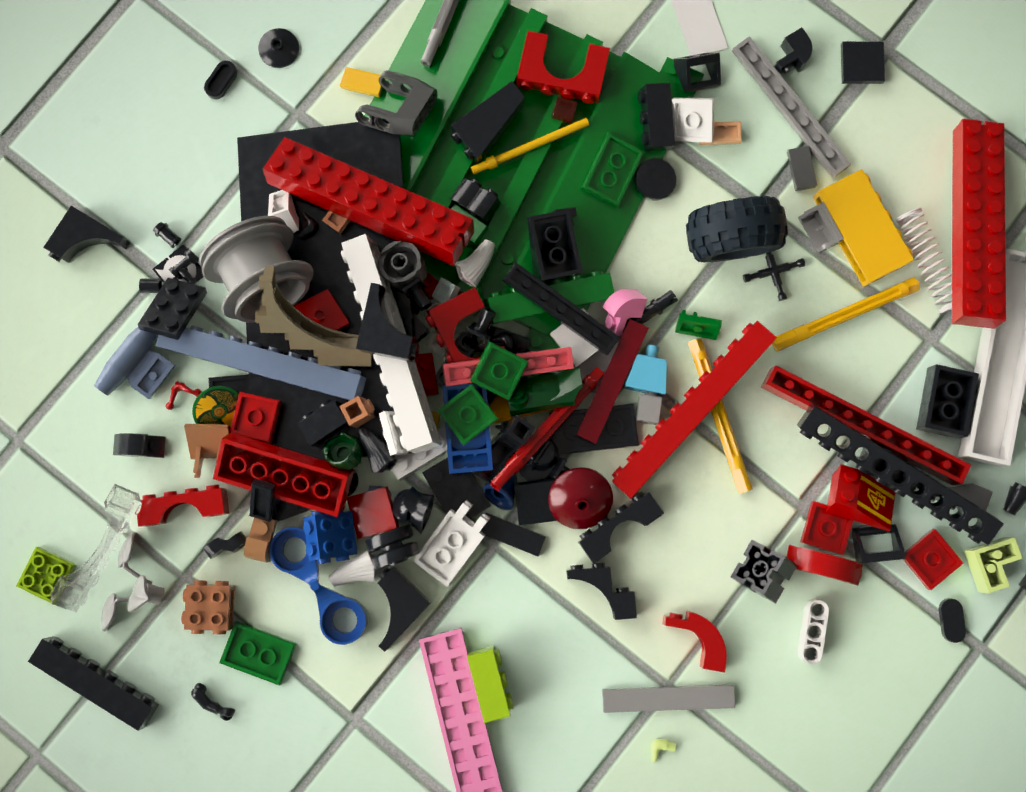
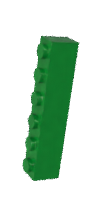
M602 270L591 272L590 277L583 278V274L570 277L571 281L563 282V279L550 281L551 285H548L576 306L607 300L614 293L610 273L603 274ZM510 289V293L502 295V291L490 293V298L484 300L485 307L496 312L490 325L546 313L514 289Z

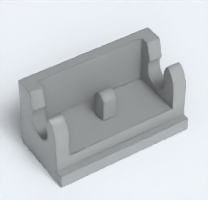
M824 202L805 211L804 214L798 217L817 253L837 245L844 239Z

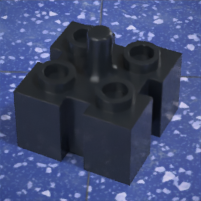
M751 540L743 554L747 557L743 564L740 562L737 564L731 578L755 593L757 592L762 597L776 604L785 589L781 586L783 580L789 581L798 565L786 556L774 550L771 551L766 546Z

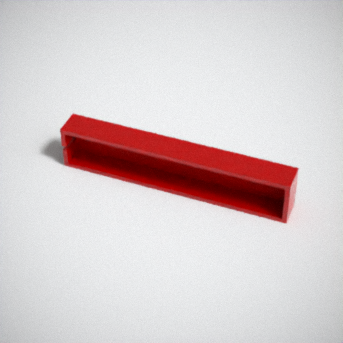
M962 119L953 130L952 324L995 329L1006 321L1004 123L985 121L982 125L979 120Z
M284 137L263 167L268 184L391 239L409 242L419 251L452 266H455L463 252V247L467 246L474 234L472 218Z

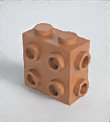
M194 580V584L186 585V589L183 591L185 611L182 612L181 616L184 630H191V634H204V630H213V634L219 635L226 634V631L231 630L234 619L235 585H229V581H215V585H207L206 580Z

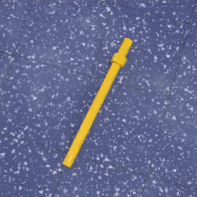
M588 119L579 120L495 157L494 155L485 158L486 161L471 166V170L474 175L486 169L492 170L498 167L500 163L589 126Z

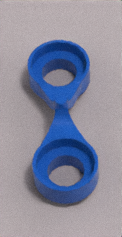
M288 527L279 531L270 543L269 554L271 561L279 570L308 583L315 592L320 615V628L323 635L332 643L339 645L350 644L359 639L365 632L368 624V616L364 606L353 598L346 597L328 587L320 585L317 560L309 561L307 553L297 563L291 562L286 558L284 546L289 539L297 537L302 539L307 545L306 534L303 528ZM349 608L356 614L357 624L351 632L343 633L335 627L333 617L338 609Z

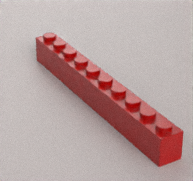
M756 321L754 324L749 323L743 329L742 333L744 336L739 341L736 338L727 347L730 351L725 356L720 355L714 361L713 365L715 367L710 373L706 370L698 379L701 383L696 388L692 386L684 394L685 401L681 405L677 402L669 411L672 415L667 420L663 418L655 426L657 429L653 436L648 434L640 443L643 447L638 452L634 450L626 458L628 461L624 468L619 466L614 471L612 482L630 499L776 340L777 337L759 321Z
M776 365L770 368L761 385V388L804 410H807L811 403L878 445L891 450L893 454L951 485H962L971 468V464Z

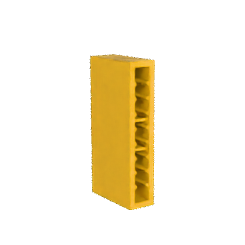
M862 169L823 188L813 196L817 205L822 202L826 205L844 238L839 242V245L863 287L908 265L914 260L911 249L902 240L901 231L894 226L890 212L885 210L879 193L874 191L870 177Z

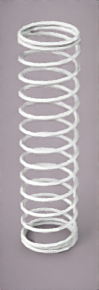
M916 208L899 216L895 221L898 224L906 223L901 227V231L910 230L903 238L914 237L907 245L913 246L918 244L911 250L912 253L921 252L914 260H925L918 264L917 267L930 266L921 273V275L932 274L925 279V283L937 281L929 286L928 290L941 288L933 293L931 297L935 298L946 295L936 301L935 305L951 302L952 299L944 302L940 301L952 295V291L939 295L936 294L951 286L952 282L934 288L931 287L952 276V274L927 281L948 269L949 266L924 273L945 261V259L920 266L929 259L941 254L942 251L917 258L938 246V244L913 251L922 244L934 239L935 236L909 244L916 238L931 231V229H928L918 234L907 236L915 229L927 224L928 221L903 229L906 225L925 215L922 214L915 217L923 211L921 210L922 208ZM952 302L939 309V314L952 310Z

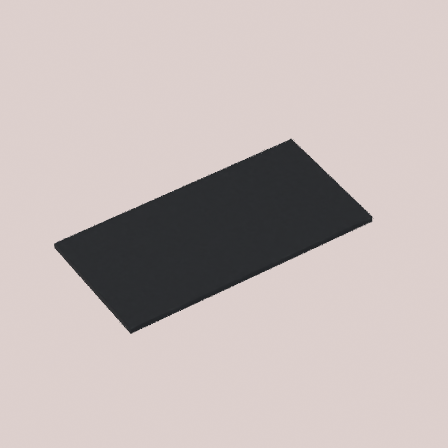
M359 122L237 137L241 221L258 216H268L269 194L281 189L267 183L263 167L284 137L404 189L401 135L391 134L364 126ZM292 195L294 207L299 218V230L293 233V242L287 252L292 260L307 262L314 271L307 293L295 305L328 289L349 322V327L340 332L359 335L362 324L360 312L363 310L361 304L357 303L354 296L356 288L354 283H351L347 271L350 269L348 263H345L342 258L341 251L343 247L341 243L366 234L378 245L381 254L388 244L396 240L353 221H350L340 234L322 221L328 210ZM303 212H306L317 222V227L313 233L300 240L296 233L306 225L303 219ZM391 286L406 335L414 337L412 297L408 299L403 292ZM246 322L247 344H249V341L262 344L261 348L268 350L269 346L280 349L281 354L288 355V352L301 355L300 359L306 361L308 357L318 359V357H314V350L290 349L289 340H285V333H261L259 323ZM372 354L371 366H341L340 370L348 372V368L361 371L360 375L367 378L361 397L371 401L375 409L373 411L375 418L358 428L349 426L341 432L350 434L359 440L358 431L363 427H368L387 445L383 436V427L379 413L394 411V408L387 401L386 394H389L387 386H384L380 379L382 370L380 365L376 364ZM248 372L249 394L282 401L273 441L269 444L326 461L325 455L322 453L325 444L331 439L339 437L341 432L322 445L314 447L310 446L298 423L302 421V417L307 413L319 410L320 405L327 400H336L341 405L350 400ZM365 450L363 451V457H362V458H366V457H367V454H366Z

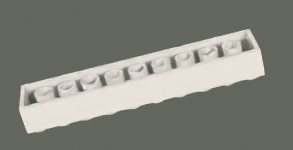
M366 234L342 242L343 250L341 255L344 262L348 263L350 269L347 271L350 282L354 283L356 288L354 296L357 303L361 304L363 311L360 312L362 320L371 283L380 284L385 288V308L391 323L398 331L406 334L391 285L382 276L378 268V261H380L381 257L378 245ZM373 354L376 364L380 365L382 370L380 379L383 385L387 386L389 394H386L387 401L391 407L393 406L395 415H393L394 423L397 428L400 427L402 436H400L402 447L409 452L419 454L442 446L415 360L409 362Z

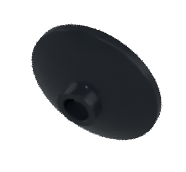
M283 28L269 30L262 36L259 41L258 51L261 59L267 65L274 68H283L292 64L297 58L299 43L292 32ZM276 43H281L279 47H274Z

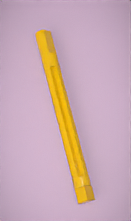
M912 277L808 324H803L776 336L777 338L772 343V346L778 352L804 341L822 331L919 291L920 282L915 277Z
M702 338L688 342L699 378L706 370L710 373L712 367ZM721 399L711 410L738 494L753 490L723 400Z

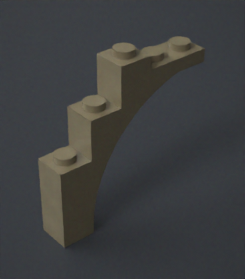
M265 266L264 274L259 277V288L263 289L264 293H262L260 309L255 312V322L259 323L261 333H285V340H289L290 349L314 350V357H318L319 366H371L372 354L356 349L359 335L327 328L304 316L285 298L279 289L276 281L275 267Z

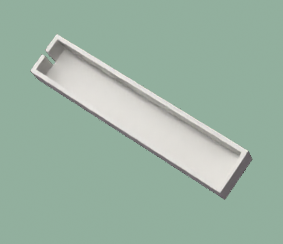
M1006 249V321L995 329L982 328L974 373H979L969 433L968 437L961 438L958 458L996 467L1011 465L1026 385V253Z

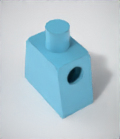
M647 345L645 355H636L624 389L642 393L653 392L661 397L666 394L667 361L658 358L660 347Z

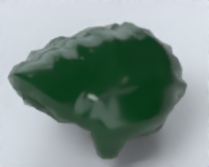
M341 432L339 437H335L325 444L322 453L332 467H336L338 470H350L357 468L358 464H361L364 449L356 437Z

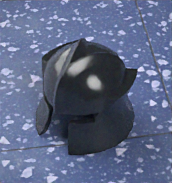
M413 486L411 489L402 490L393 501V514L399 521L405 524L409 519L411 526L422 534L431 515L434 495L419 492Z

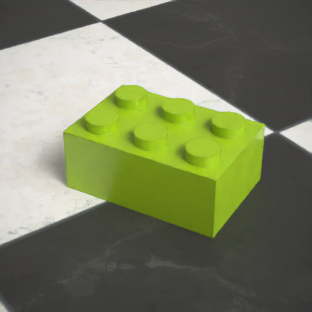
M493 645L469 652L467 659L484 723L509 717L511 709H514L511 693H506L505 687H508V681L505 671H500L499 665H502V658L499 649L495 650Z

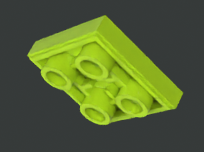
M35 547L16 587L52 604H57L76 564L41 547Z

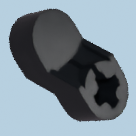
M240 531L228 540L218 537L207 544L203 550L210 559L215 558L224 550L235 553L245 546L246 536Z

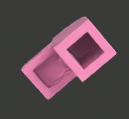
M637 289L616 291L606 300L603 306L608 312L604 326L616 335L622 336L627 318H642L648 299Z

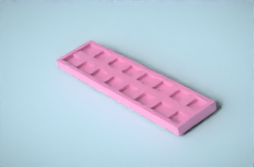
M462 628L419 639L456 792H503L486 723H484L471 675Z

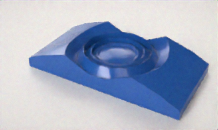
M471 384L442 386L444 404ZM473 384V386L476 388V390L488 404L487 389L477 384ZM445 422L449 474L493 470L490 426L463 446Z

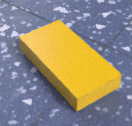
M349 67L345 68L340 83L342 89L379 98L383 89L379 83L381 75Z

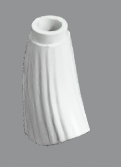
M485 239L469 257L456 262L459 279L469 286L477 287L492 259L496 245L490 240Z
M366 551L340 566L329 575L331 584L336 587L355 581L374 583L377 570H375L372 562L373 554Z

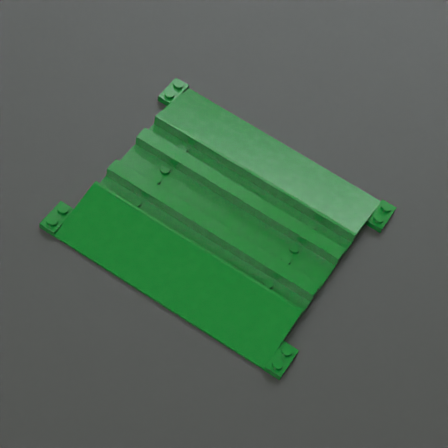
M425 0L389 68V71L420 79L437 89L436 103L417 134L401 135L404 189L449 209H452L455 205L450 198L464 178L468 180L473 178L482 185L481 188L485 190L490 188L499 195L497 198L501 202L500 206L487 224L482 222L489 229L476 245L469 241L466 246L474 252L485 239L490 240L496 245L492 259L479 284L475 287L476 290L481 287L484 300L490 298V293L502 291V295L510 293V289L513 288L502 280L515 262L534 275L527 218L551 213L557 209L576 207L577 216L572 218L574 222L573 229L583 273H581L583 278L590 277L591 272L600 270L605 274L643 199L635 185V176L639 166L653 158L663 159L667 151H645V146L642 145L643 124H640V112L642 110L641 104L638 102V92L645 84L670 83L671 99L674 97L693 98L696 91L688 93L683 91L674 68V60L667 57L661 71L658 72L626 52H623L622 56H618L610 51L598 103L588 104L576 98L565 99L557 94L545 95L538 90H523L517 86V75L527 31L548 35L544 66L552 76L559 79H570L578 75L584 68L589 43L603 46V41L588 34L582 39L548 23V16L531 8L529 13L512 6L511 0H459L443 42L438 47L430 68L420 64L444 0ZM690 68L691 83L701 82L704 74ZM386 78V81L392 84V82ZM511 81L524 95L525 105L485 158L492 155L495 157L579 120L588 119L589 126L500 163L498 167L492 170L486 169L475 175L471 170V166L476 165L475 161H470L464 153L465 148L461 143L457 145L451 137L452 124ZM403 84L407 89L411 90L407 84ZM383 88L380 98L374 96L370 105L397 113L406 97L387 92ZM608 132L644 151L618 208L581 189ZM419 251L426 261L427 272L436 280L440 281L442 277L460 288V294L474 288L459 279L456 266H452ZM570 277L563 278V282L571 281ZM550 281L544 282L547 285H551ZM585 304L577 307H579L580 309L584 308L587 312L590 304ZM548 313L513 320L530 329L526 337L531 339L527 351L533 352L560 348L550 336V333L562 325V323Z

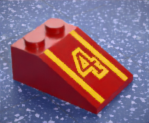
M841 464L832 474L826 512L890 531L896 492L882 485L869 474Z

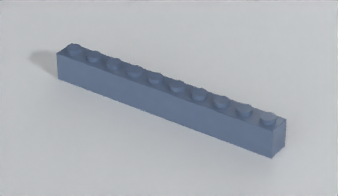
M191 325L190 329L185 328L178 340L161 335L157 339L156 346L166 350L346 400L362 396L367 379L360 375L361 371L348 368V372L340 370L341 366H319L318 359L308 357L306 361L300 359L301 355L288 352V355L281 354L280 349L269 346L268 350L262 349V344L249 341V344H244L242 339L230 336L229 339L222 338V333L211 330L210 334L203 332V328Z

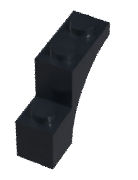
M518 415L512 416L501 434L494 436L491 440L493 470L472 473L487 483H491L510 456L525 445L535 427Z
M594 563L592 568H583V564L570 565L571 570H566L567 579L590 583L604 594L611 606L613 619L637 618L635 592L629 591V587L616 588V592H613L611 569L609 566L605 567V563Z

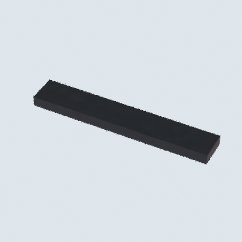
M516 262L502 280L605 355H609L620 338Z

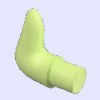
M666 739L654 740L651 743L652 762L657 760L660 750L674 752L676 743Z

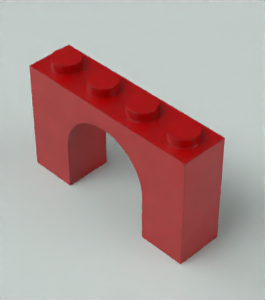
M527 31L517 75V86L526 91L538 90L545 95L557 94L565 99L576 98L588 104L598 103L610 48L589 43L582 71L573 78L559 79L552 76L544 66L548 35Z
M475 287L426 311L428 316L425 318L430 328L434 327L438 334L435 336L440 348L444 347L447 355H445L447 363L481 358V356L473 358L465 356L458 350L454 342V331L459 321L485 307Z

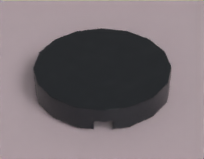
M653 158L639 166L635 176V185L643 197L658 201L665 199L673 192L676 186V174L668 162L663 159Z

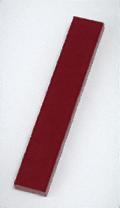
M629 319L576 434L577 436L596 444L649 327Z

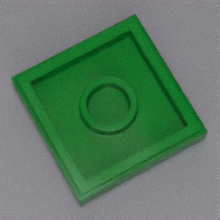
M488 342L469 381L510 400L529 361L492 342Z
M473 384L437 410L463 446L498 420V417Z

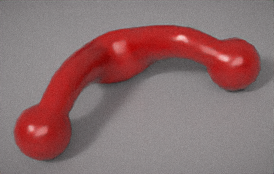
M176 381L175 385L171 388L170 401L166 403V409L172 410L174 408L173 403L177 392L183 390L198 397L202 391L200 389L192 390L185 383Z

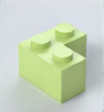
M1003 537L991 541L989 545L982 544L964 550L978 592L991 593L1010 587L1002 565L1023 559L1015 537Z

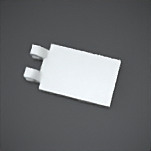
M468 500L462 503L457 512L453 509L449 510L420 550L421 553L417 554L413 560L446 587L485 537L481 530L490 519L485 513L479 517L476 523L468 518L466 514L473 506Z

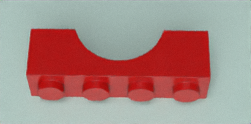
M219 485L206 486V490L198 491V488L185 489L183 494H177V491L164 492L163 497L157 498L156 494L142 496L143 500L135 501L138 527L166 524L171 511L185 503L196 507L202 517L229 514L227 489L220 488Z

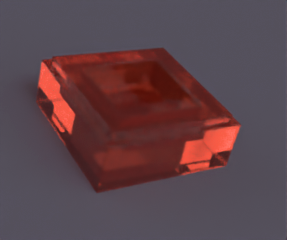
M558 96L552 118L572 124L578 102Z

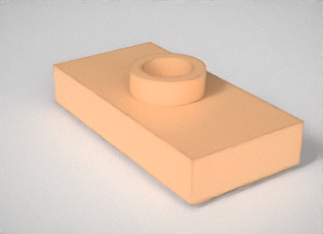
M741 121L714 122V141L699 142V144H741Z

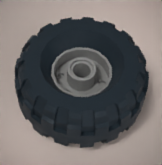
M754 196L717 202L694 210L688 216L686 234L689 251L693 253L695 260L704 263L748 258L781 249L786 244L788 226L785 209L780 205L776 197Z

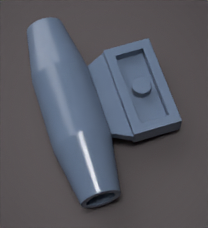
M137 327L126 337L107 361L94 386L109 396L128 379L132 388L147 399H151L176 365L161 354L150 351L158 336L157 334L140 330Z

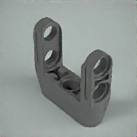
M386 70L379 77V83L387 92L406 97L401 107L395 113L368 104L362 105L356 111L355 117L360 124L398 135H416L436 103L437 89L420 79ZM384 78L389 79L392 84L388 83ZM403 84H407L411 90L407 89ZM362 112L366 113L370 118L365 117ZM381 118L387 120L389 124L385 123Z

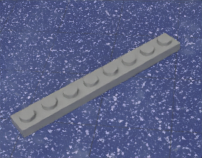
M749 36L736 45L732 50L734 55L803 142L809 146L811 152L830 176L834 178L851 165L849 160Z

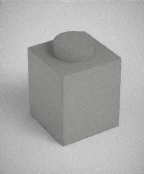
M645 392L644 395L641 394L639 396L636 422L652 425L659 423L662 398L657 397V393Z

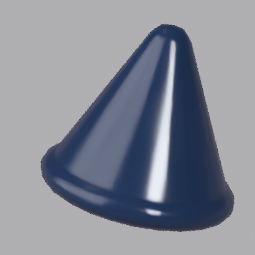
M513 475L499 492L490 485L491 483H486L483 487L486 498L502 510H511L514 507V483L517 482V476Z

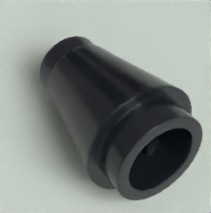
M1017 482L1010 486L1003 508L1004 511L1014 516L1026 503V487Z

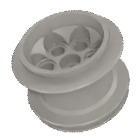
M258 216L241 221L220 232L203 248L199 257L203 276L211 282L224 283L229 292L222 303V312L226 317L247 323L255 322V312L260 309L262 293H264V290L259 288V277L264 274L265 266L275 267L277 285L285 298L293 306L307 293L314 271L309 263L292 260L287 251L293 242L294 235L283 219L276 216Z

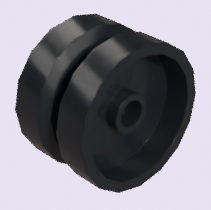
M410 524L379 534L365 541L369 552L383 549V553L372 558L375 570L388 565L391 567L408 560L411 556L421 553L417 542H409L404 545L402 541L414 535Z

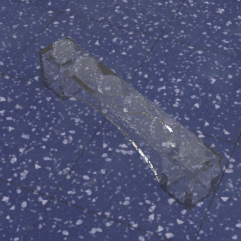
M114 484L104 501L105 511L109 513L107 527L99 546L80 568L66 577L60 576L50 593L51 604L77 612L80 605L83 606L86 603L87 593L91 587L94 588L96 586L100 571L107 567L112 551L117 550L120 544V537L129 530L130 520L141 509L142 503L139 493Z

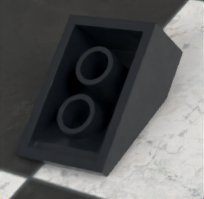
M570 210L528 217L531 262L534 276L542 282H548L583 273Z

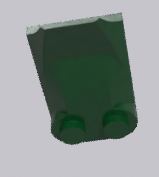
M580 368L521 376L510 400H508L511 416L575 405V398L583 387Z

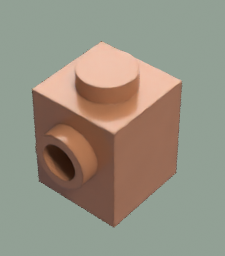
M357 396L339 406L349 426L358 428L375 418L373 404L369 399L366 400V398Z

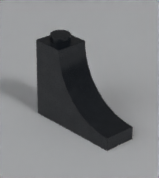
M70 206L43 248L50 251L48 256L60 262L63 259L69 263L77 253L89 246L113 244L127 249L130 242L80 210Z
M371 283L356 349L364 353L413 362L414 357H417L420 346L417 344L418 340L401 333L394 327L385 308V288L380 284Z
M387 567L378 576L381 578L378 584L387 596L391 613L387 634L379 645L384 652L432 603L396 567L391 569Z

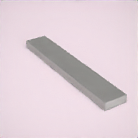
M734 685L602 689L604 713L735 708Z

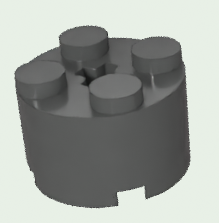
M395 241L388 244L382 250L380 261H378V268L382 276L393 288L402 292L404 287L417 278H420L422 281L426 279V261L413 244Z

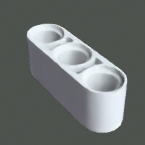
M811 599L807 601L803 611L798 656L802 661L809 664L819 663L823 656L829 607L821 600ZM815 604H819L821 608L818 615H814L812 612ZM815 625L817 628V634L814 637H811L809 635V629L811 626ZM812 647L814 655L812 658L807 659L806 650Z

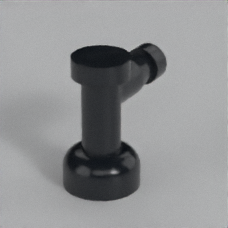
M188 248L184 252L185 258L174 268L171 267L169 271L177 279L181 276L188 283L195 284L197 280L191 276L186 268L191 263L197 264L199 258Z

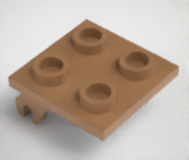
M184 425L190 458L195 459L194 478H200L204 458H216L217 462L221 440L230 432L229 425Z

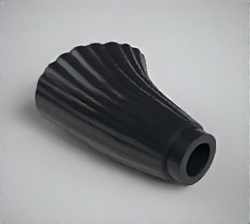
M368 427L360 429L357 435L367 454L372 473H383L385 470H392L398 460L394 455L390 456L387 445Z

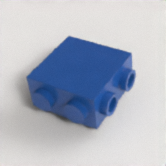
M313 511L311 512L312 516L304 517L303 530L306 534V553L309 561L317 560L318 564L331 563V558L335 557L337 562L350 560L349 555L357 554L352 511H342L338 517Z

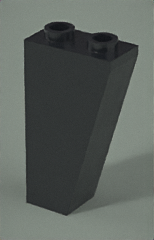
M511 81L451 125V137L457 145L461 143L465 148L464 153L470 161L474 160L476 164L481 163L524 107V95Z

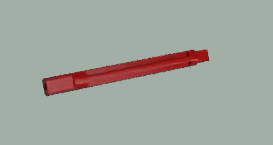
M596 366L589 375H586L582 379L583 387L575 398V405L556 408L528 438L525 445L520 447L507 461L505 467L491 481L490 485L499 492L509 479L525 466L597 386V382L603 377V371Z

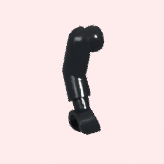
M197 683L191 691L193 699L204 710L216 715L220 714V718L224 721L230 720L235 713V709L224 708L219 703L211 701L205 694L206 686Z

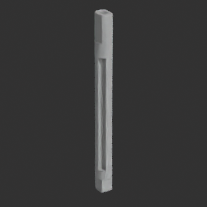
M459 0L443 1L428 37V45L420 64L430 68L436 51L443 42Z

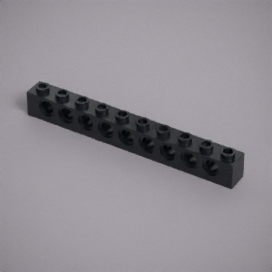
M812 403L797 424L801 429L800 433L811 440L812 437L820 441L818 444L824 449L830 451L832 448L839 452L837 456L848 463L849 460L857 464L855 467L865 474L871 472L876 475L874 479L884 486L889 483L894 487V492L902 497L908 495L913 498L911 502L921 509L926 506L932 510L930 512L931 515L941 521L943 518L950 521L949 526L958 532H961L962 529L968 532L969 535L967 537L978 544L982 541L989 545L1004 525L995 516ZM822 424H827V432L819 434L818 427ZM840 436L847 437V441L843 445L836 444ZM864 447L865 454L861 457H856V450ZM878 459H884V464L881 468H874V463ZM897 471H902V477L898 480H894V473ZM920 482L921 488L918 491H912V486ZM940 494V499L935 503H931L932 496ZM952 507H959L957 513H949ZM972 518H977L975 525H968Z

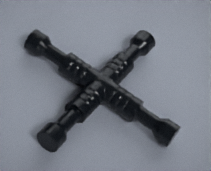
M771 252L766 253L765 258L768 268L758 270L757 273L744 274L743 280L746 283L755 278L761 279L771 276L774 287L778 291L779 301L786 300L787 296L783 292L781 286L783 283L779 273L789 271L794 267H804L805 261L801 258L793 263L787 262L777 265L774 255Z

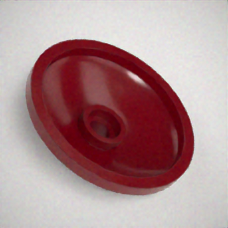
M573 468L560 474L552 483L548 494L549 508L554 518L562 525L572 529H587L597 525L598 522L607 517L613 504V492L608 480L601 473L590 468ZM581 502L586 503L583 507L578 506Z

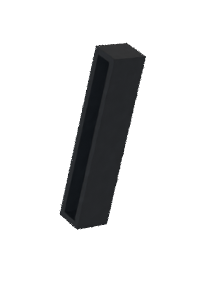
M47 637L40 641L28 660L30 664L137 731L146 727L159 706L154 701L155 698L147 693L142 694L136 690L137 687L132 683H124L119 680V676L110 670H103L97 661L93 659L87 660L81 656L82 653L79 650L63 645L64 641L58 637Z

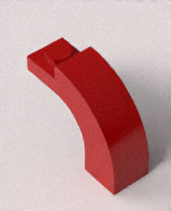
M792 545L788 547L786 557L798 565L795 570L832 578L852 585H859L862 577V564Z
M686 611L685 619H682V614L671 612L669 616H663V625L687 629L697 635L702 646L701 668L725 673L727 660L725 643L718 629L709 620L690 611Z

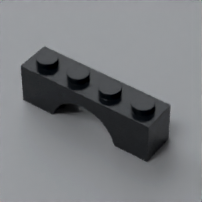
M640 492L632 498L634 502L628 507L623 504L614 511L616 513L611 519L605 517L597 523L599 526L594 531L588 529L579 536L581 540L578 541V544L593 564L611 552V534L620 523L636 521L644 526H648L664 514L650 492L646 494Z

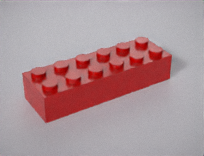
M231 432L221 440L213 479L250 491L254 478L276 484V499L338 517L345 508L354 469L338 470L327 461Z

